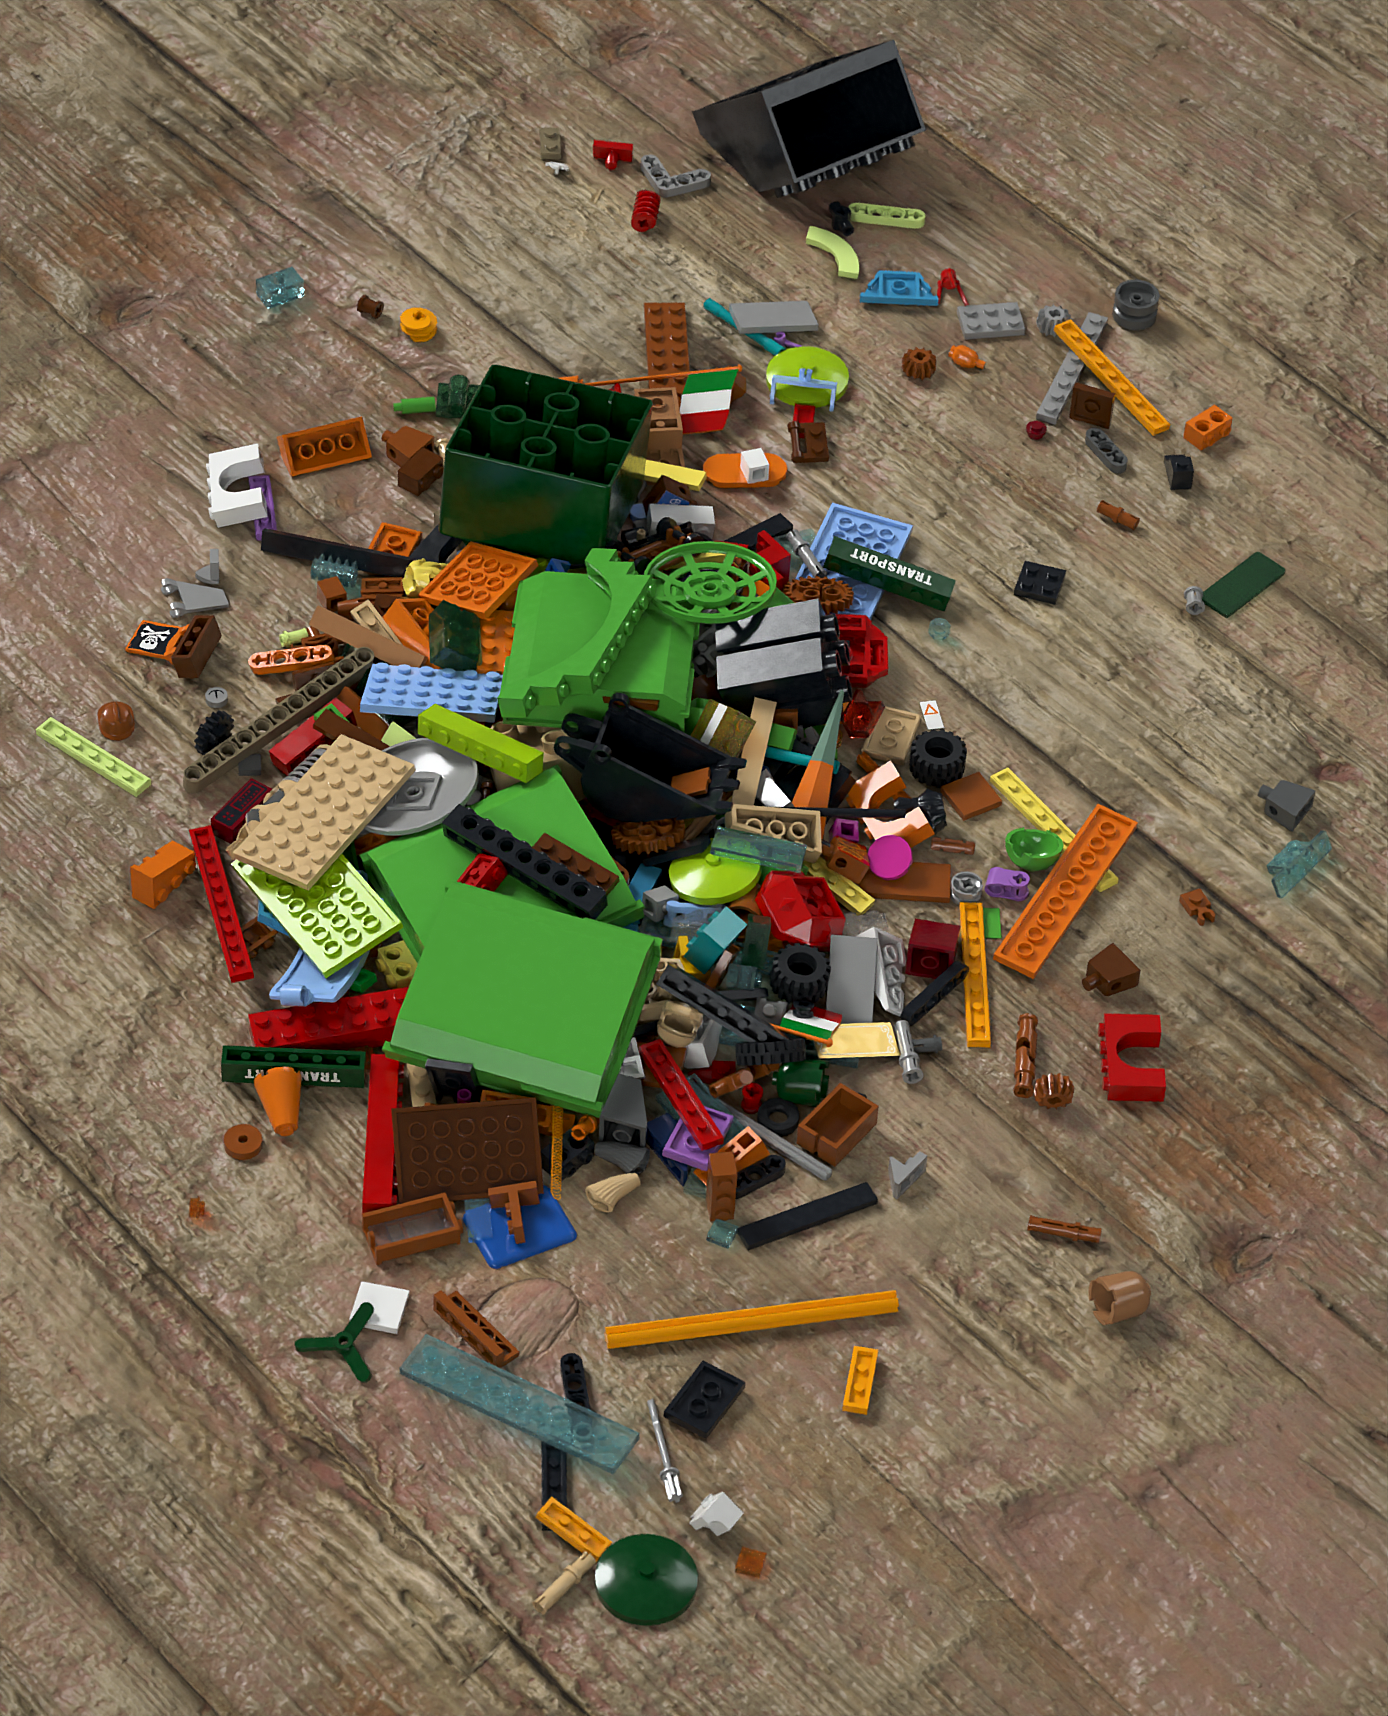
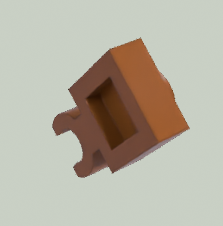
M1200 888L1180 895V903L1189 916L1197 915V922L1200 926H1204L1205 918L1210 919L1212 923L1215 921V913L1210 909L1211 903Z

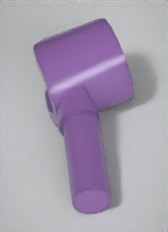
M777 332L776 337H774V341L783 347H802L786 340L784 332Z

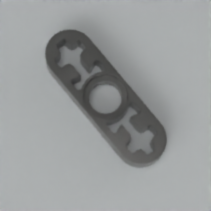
M1088 429L1086 431L1085 443L1111 472L1117 474L1125 472L1128 459L1101 429ZM1102 449H1109L1111 452H1103Z

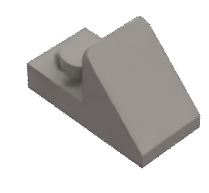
M919 1151L913 1158L910 1157L905 1164L891 1156L889 1157L888 1174L892 1195L895 1199H898L926 1171L927 1155Z

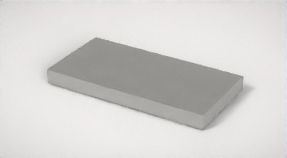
M808 301L732 303L729 305L730 314L740 334L818 330L819 324Z
M831 935L829 956L831 972L827 987L826 1010L842 1014L841 1024L872 1023L877 938Z

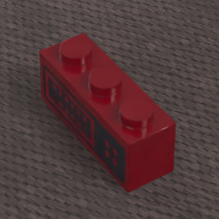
M251 778L211 818L214 836L230 844L236 841L239 830L246 823V814L254 806L263 805L266 794L270 793L272 788Z

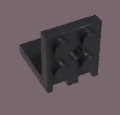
M427 1059L425 1068L436 1100L441 1101L443 1096H450L457 1103V1092L461 1089H467L471 1092V1099L475 1100V1102H480L482 1089L487 1090L488 1088L479 1085L473 1064Z

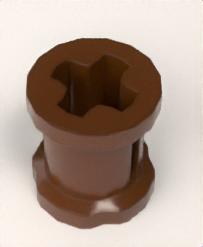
M368 295L360 297L357 303L358 312L371 314L374 319H378L384 309L382 301L376 302L371 300Z

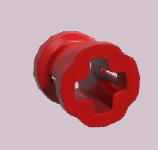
M750 1083L742 1088L744 1098L741 1101V1108L745 1113L755 1114L758 1113V1109L762 1104L760 1099L763 1096V1088L757 1083Z

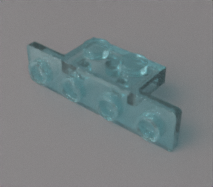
M1320 831L1310 842L1290 841L1266 865L1269 873L1276 874L1271 882L1278 898H1283L1332 850L1326 831Z

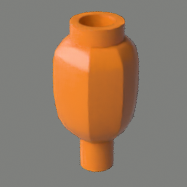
M953 345L948 354V357H951L955 364L965 368L978 367L983 370L986 362L979 359L978 354L974 350L964 345H958L957 347Z

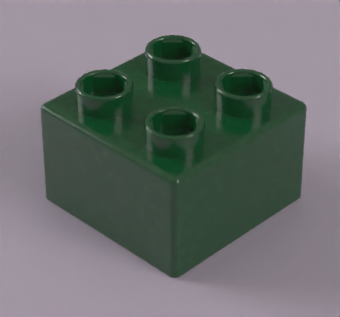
M491 365L445 448L439 532L442 535L462 539L465 545L472 541L501 550L515 551L549 560L554 558L568 561L570 565L585 563V559L592 548L605 549L608 542L617 539L643 485L653 402L650 399L502 365Z

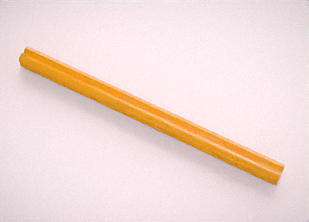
M896 1290L609 1326L605 1327L604 1334L607 1349L894 1313L898 1312L899 1302Z

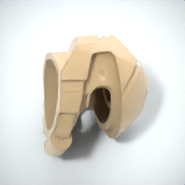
M666 999L660 1020L657 1023L659 1038L665 1044L672 1047H686L696 1038L704 1014L683 1001Z

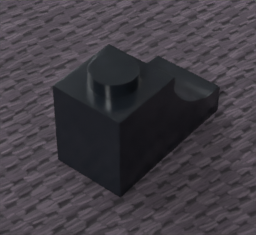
M1185 454L1165 455L1164 465L1170 490L1191 489L1194 475L1191 456L1186 457Z

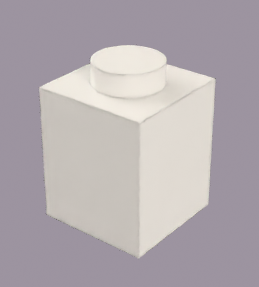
M762 448L741 452L740 468L748 484L768 480L769 463Z

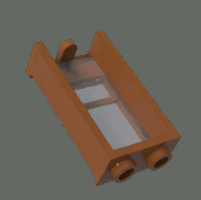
M446 1192L362 1213V1230L376 1266L382 1264L383 1261L454 1243L458 1245L460 1244V1234L464 1233L461 1220L455 1217V1205L453 1201L448 1200Z

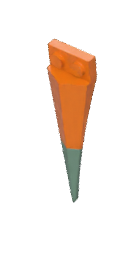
M843 689L837 697L792 800L794 807L828 808L844 698ZM820 817L821 839L823 840L827 817ZM775 851L773 852V857H781Z

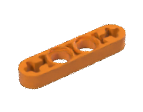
M317 645L255 653L249 658L248 663L254 674L263 675L302 670L334 661V654L329 646ZM300 656H307L306 660L297 661ZM278 659H286L284 663L276 664V661Z

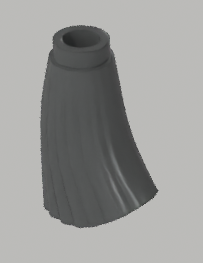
M598 1141L595 1147V1155L615 1164L625 1174L636 1173L639 1175L646 1170L650 1158V1149L619 1142Z

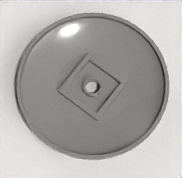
M428 738L404 741L382 750L385 753L414 764L416 771L369 822L364 830L380 835L395 836L420 832L442 823L458 804L464 806L473 795L479 778L476 760Z

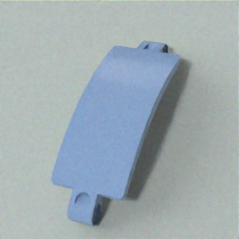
M357 870L368 883L367 873L364 870ZM299 948L288 970L269 993L270 999L280 1000L284 1006L304 1007L312 1002H336L346 993L357 978L370 950L328 978H325L301 948Z

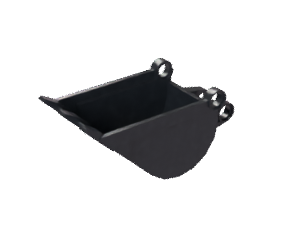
M614 693L611 696L608 710L601 721L576 713L565 715L561 728L568 736H560L556 739L553 747L554 752L582 773L581 784L583 794L592 807L606 817L621 822L640 823V821L649 822L671 818L683 820L732 811L733 802L721 801L724 792L739 789L740 781L728 779L730 771L745 768L747 764L746 759L731 757L631 706L629 697L623 693ZM620 701L624 703L625 707H618L614 702ZM567 722H575L578 727H570ZM559 743H566L570 748L564 749ZM707 767L711 770V782L705 794L691 797L671 787L673 776Z

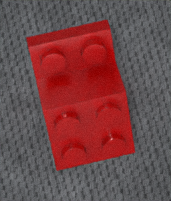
M763 530L757 535L756 553L772 566L777 579L776 587L783 592L784 585H787V582H789L791 554ZM750 563L749 574L754 575L761 571ZM766 577L760 580L769 586V582Z

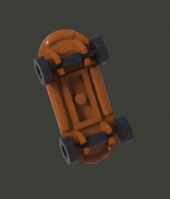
M664 517L658 522L656 533L665 540L656 541L633 552H629V549L625 547L623 542L613 539L608 542L605 549H617L618 558L621 559V562H634L638 575H644L648 564L663 551L686 543L703 542L704 538L696 533L685 535L675 520L670 517ZM696 553V554H691V555H692V557H696V556L700 555L701 553ZM683 556L665 563L658 570L663 571L683 562Z

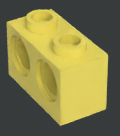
M404 940L378 948L376 966L379 972L384 973L387 986L393 989L409 987L418 963Z

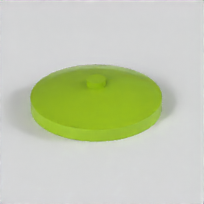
M809 346L790 348L774 356L767 366L766 383L770 392L773 375L799 377V369H805V375L807 369L812 370L811 379L837 382L835 402L845 394L848 388L849 372L845 363L835 354L821 348ZM777 383L775 397L792 406L802 404L819 408L830 405L832 389Z
M727 837L710 838L711 843L704 852L675 859L671 862L669 868L671 886L679 897L699 905H719L739 899L750 892L760 879L761 862L757 851L748 843L738 839Z

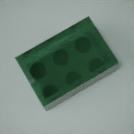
M443 600L429 615L430 663L443 669L452 668L455 671L476 670L477 666L482 664L480 618L476 614L464 609L461 611L457 605Z

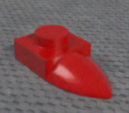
M713 1060L710 1067L696 1068L688 1072V1076L696 1081L710 1084L734 1073L736 1061Z

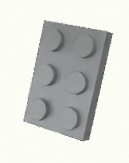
M1017 302L957 306V315L964 340L1025 335V327Z

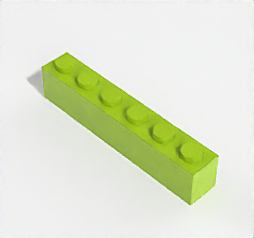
M437 704L418 714V734L525 783L543 772L544 752Z

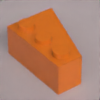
M173 840L156 850V855L152 858L148 856L143 858L142 862L144 863L137 866L134 864L130 866L132 898L153 909L160 903H163L174 889H177L186 876L192 874L196 868L195 852Z

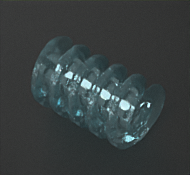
M321 554L319 559L314 558L310 574L311 579L315 580L318 577V580L321 581L337 576L344 587H349L351 584V587L354 588L358 577L357 561H354L352 566H349V559H346L344 564H341V558L338 557L334 563L331 555L325 561L324 554Z

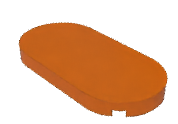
M741 453L713 455L704 462L703 471L707 475L706 481L708 482L709 480L713 483V486L719 488L773 487L780 484V481L786 478L787 465L781 457L771 453H764L769 463L768 480L748 484L740 468Z

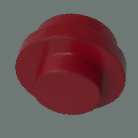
M1031 421L1026 425L1027 435L1031 439L1039 440L1046 434L1047 427L1040 421Z

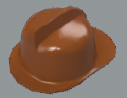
M109 702L99 708L97 714L99 729L105 738L120 741L132 735L135 722L132 708L122 702Z

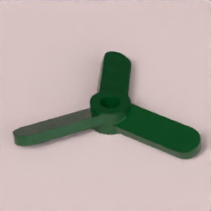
M369 1302L362 1303L344 1331L339 1332L335 1337L300 1338L294 1343L295 1349L299 1352L336 1350L339 1354L343 1355L356 1378L362 1383L368 1382L372 1377V1372L355 1347L354 1341L374 1312L373 1305Z

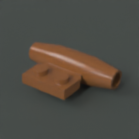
M404 577L362 578L361 597L339 601L338 615L350 621H355L350 611L367 600L374 606L377 593L409 599L405 597L402 583Z

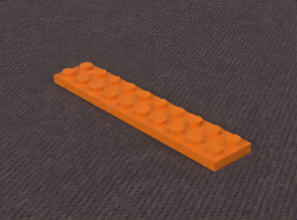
M1097 804L995 951L993 960L1034 979L1136 830L1138 822Z

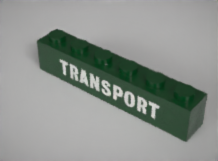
M836 536L832 540L823 565L825 569L945 612L956 581Z
M223 1045L221 1077L222 1082L254 1083V1079L258 1074L261 1073V1076L267 1075V1070L271 1068L291 1067L294 1068L295 1073H298V1071L301 1073V1085L364 1088L366 1052Z

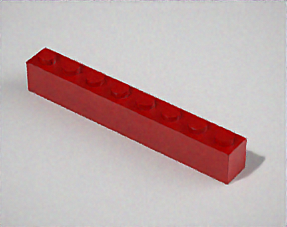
M371 1054L362 1213L397 1205V1195H393V1190H397V1177L394 1176L396 1166L391 1109L402 1108V1101H398V1097H403V1083H399V1079H404V1064H400V1061L386 1058L385 1054Z

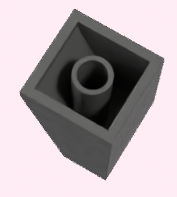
M618 1073L600 1114L599 1142H619L646 1148L647 1120L641 1080Z

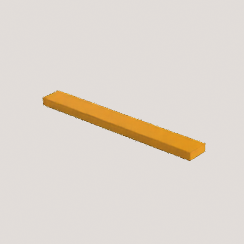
M1071 319L1055 325L1054 332L1111 392L1115 393L1118 400L1152 436L1169 430L1171 424Z
M960 902L962 962L969 967V972L963 980L967 1047L990 1048L991 1035L983 903Z

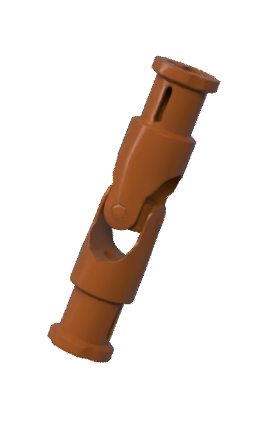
M1025 1013L1020 1015L1017 1020L1019 1031L1016 1037L1014 1070L1016 1084L1013 1088L1014 1095L1021 1098L1033 1096L1035 1088L1032 1083L1035 1079L1037 1033L1035 1030L1038 1018L1033 1014Z

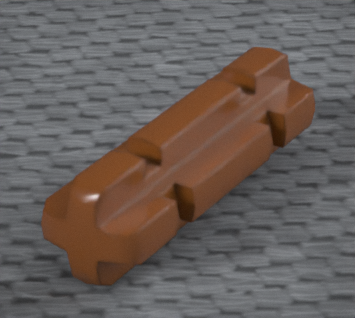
M932 837L931 849L935 851L943 849V852L959 854L965 852L967 855H973L975 842L966 841V843H963V840L948 838L941 840V837Z

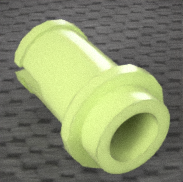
M305 628L292 632L283 631V634L279 635L280 644L282 647L290 648V644L301 643V639L308 637V633Z

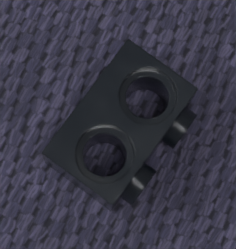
M572 1128L562 1134V1180L566 1177H571L578 1168L590 1163L594 1157V1141L588 1136H585L583 1140L574 1139L571 1135V1132H573L571 1131ZM552 1143L540 1151L542 1169L549 1175H551Z

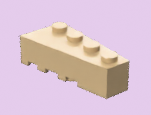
M733 804L732 811L725 814V836L788 856H794L814 864L822 853L820 811Z

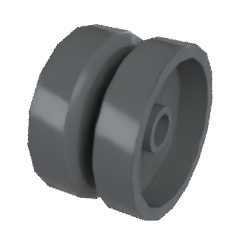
M1138 279L1120 283L1116 287L1112 312L1114 321L1119 326L1130 330H1144L1151 327L1156 322L1160 297L1158 289L1153 284Z

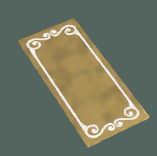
M890 1022L841 1024L831 1036L833 1040L831 1047L814 1041L818 1058L901 1056Z

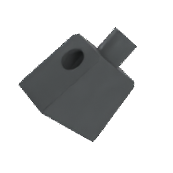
M1280 780L1274 789L1263 784L1259 789L1258 797L1266 800L1265 814L1293 832L1312 808L1316 791L1286 780Z

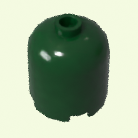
M812 1059L781 1063L778 1071L773 1072L772 1085L776 1086L779 1098L795 1104L817 1107L821 1103V1098L827 1097L829 1075H825V1068H829V1063L824 1060Z

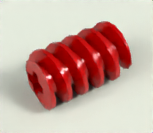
M648 190L637 192L631 219V226L637 232H645L655 227L661 202L660 196L657 193Z

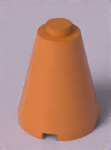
M291 1067L271 1068L267 1070V1075L261 1076L260 1073L255 1077L254 1086L274 1132L280 1134V1136H290L298 1129L302 1083L301 1073L299 1071L295 1073L294 1068Z

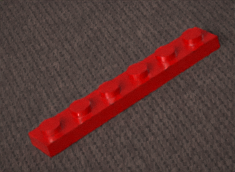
M658 1039L639 1046L641 1057L701 1151L724 1144L723 1135L662 1040Z

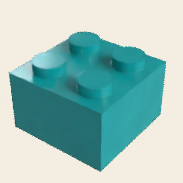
M727 906L720 913L716 910L708 919L710 924L704 923L696 932L698 938L694 936L686 945L689 950L683 957L704 975L721 958L724 951L734 943L747 926Z

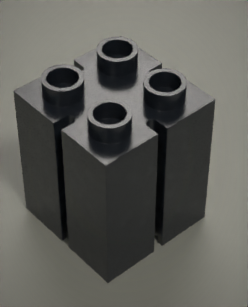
M819 598L764 608L760 612L738 621L715 623L717 653L723 652L724 654L716 656L717 687L724 705L727 706L728 713L734 712L735 714L750 717L754 699L757 697L777 702L775 709H797L798 726L803 725V728L827 723L842 689L844 691L843 703L853 700L850 679L848 675L842 676V667L850 666L851 663L849 647L845 639L840 640V630L836 615H825ZM842 704V711H841L840 722H841V721H844V716H843V704Z

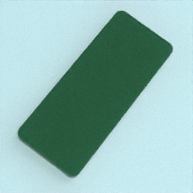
M1255 552L1203 592L1202 602L1223 617L1228 618L1285 574V568L1261 552Z

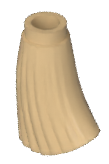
M628 1173L594 1183L585 1189L587 1199L593 1208L602 1212H612L616 1203L622 1197L640 1186V1179L636 1173Z

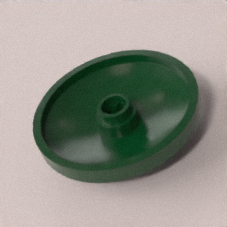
M636 1534L616 1541L601 1555L595 1570V1589L602 1605L618 1619L635 1625H660L676 1619L690 1607L697 1592L698 1572L691 1555L677 1542L660 1535Z

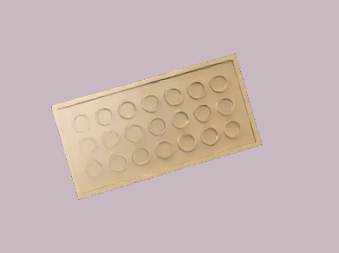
M341 734L233 852L234 858L309 891L416 771L415 765Z

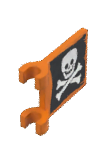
M142 620L125 650L129 653L166 659L173 664L171 656L190 624L179 627Z

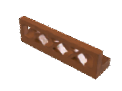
M442 1290L433 1295V1310L495 1371H498L519 1357V1351L457 1290L448 1296ZM455 1300L462 1306V1309L454 1303ZM486 1333L491 1334L493 1336V1340ZM502 1349H506L509 1352V1354L504 1356V1351Z

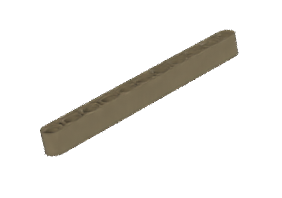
M368 647L356 649L187 766L183 775V788L185 791L192 794L200 792L236 767L239 762L251 754H255L334 699L345 686L351 687L367 676L374 662V652Z

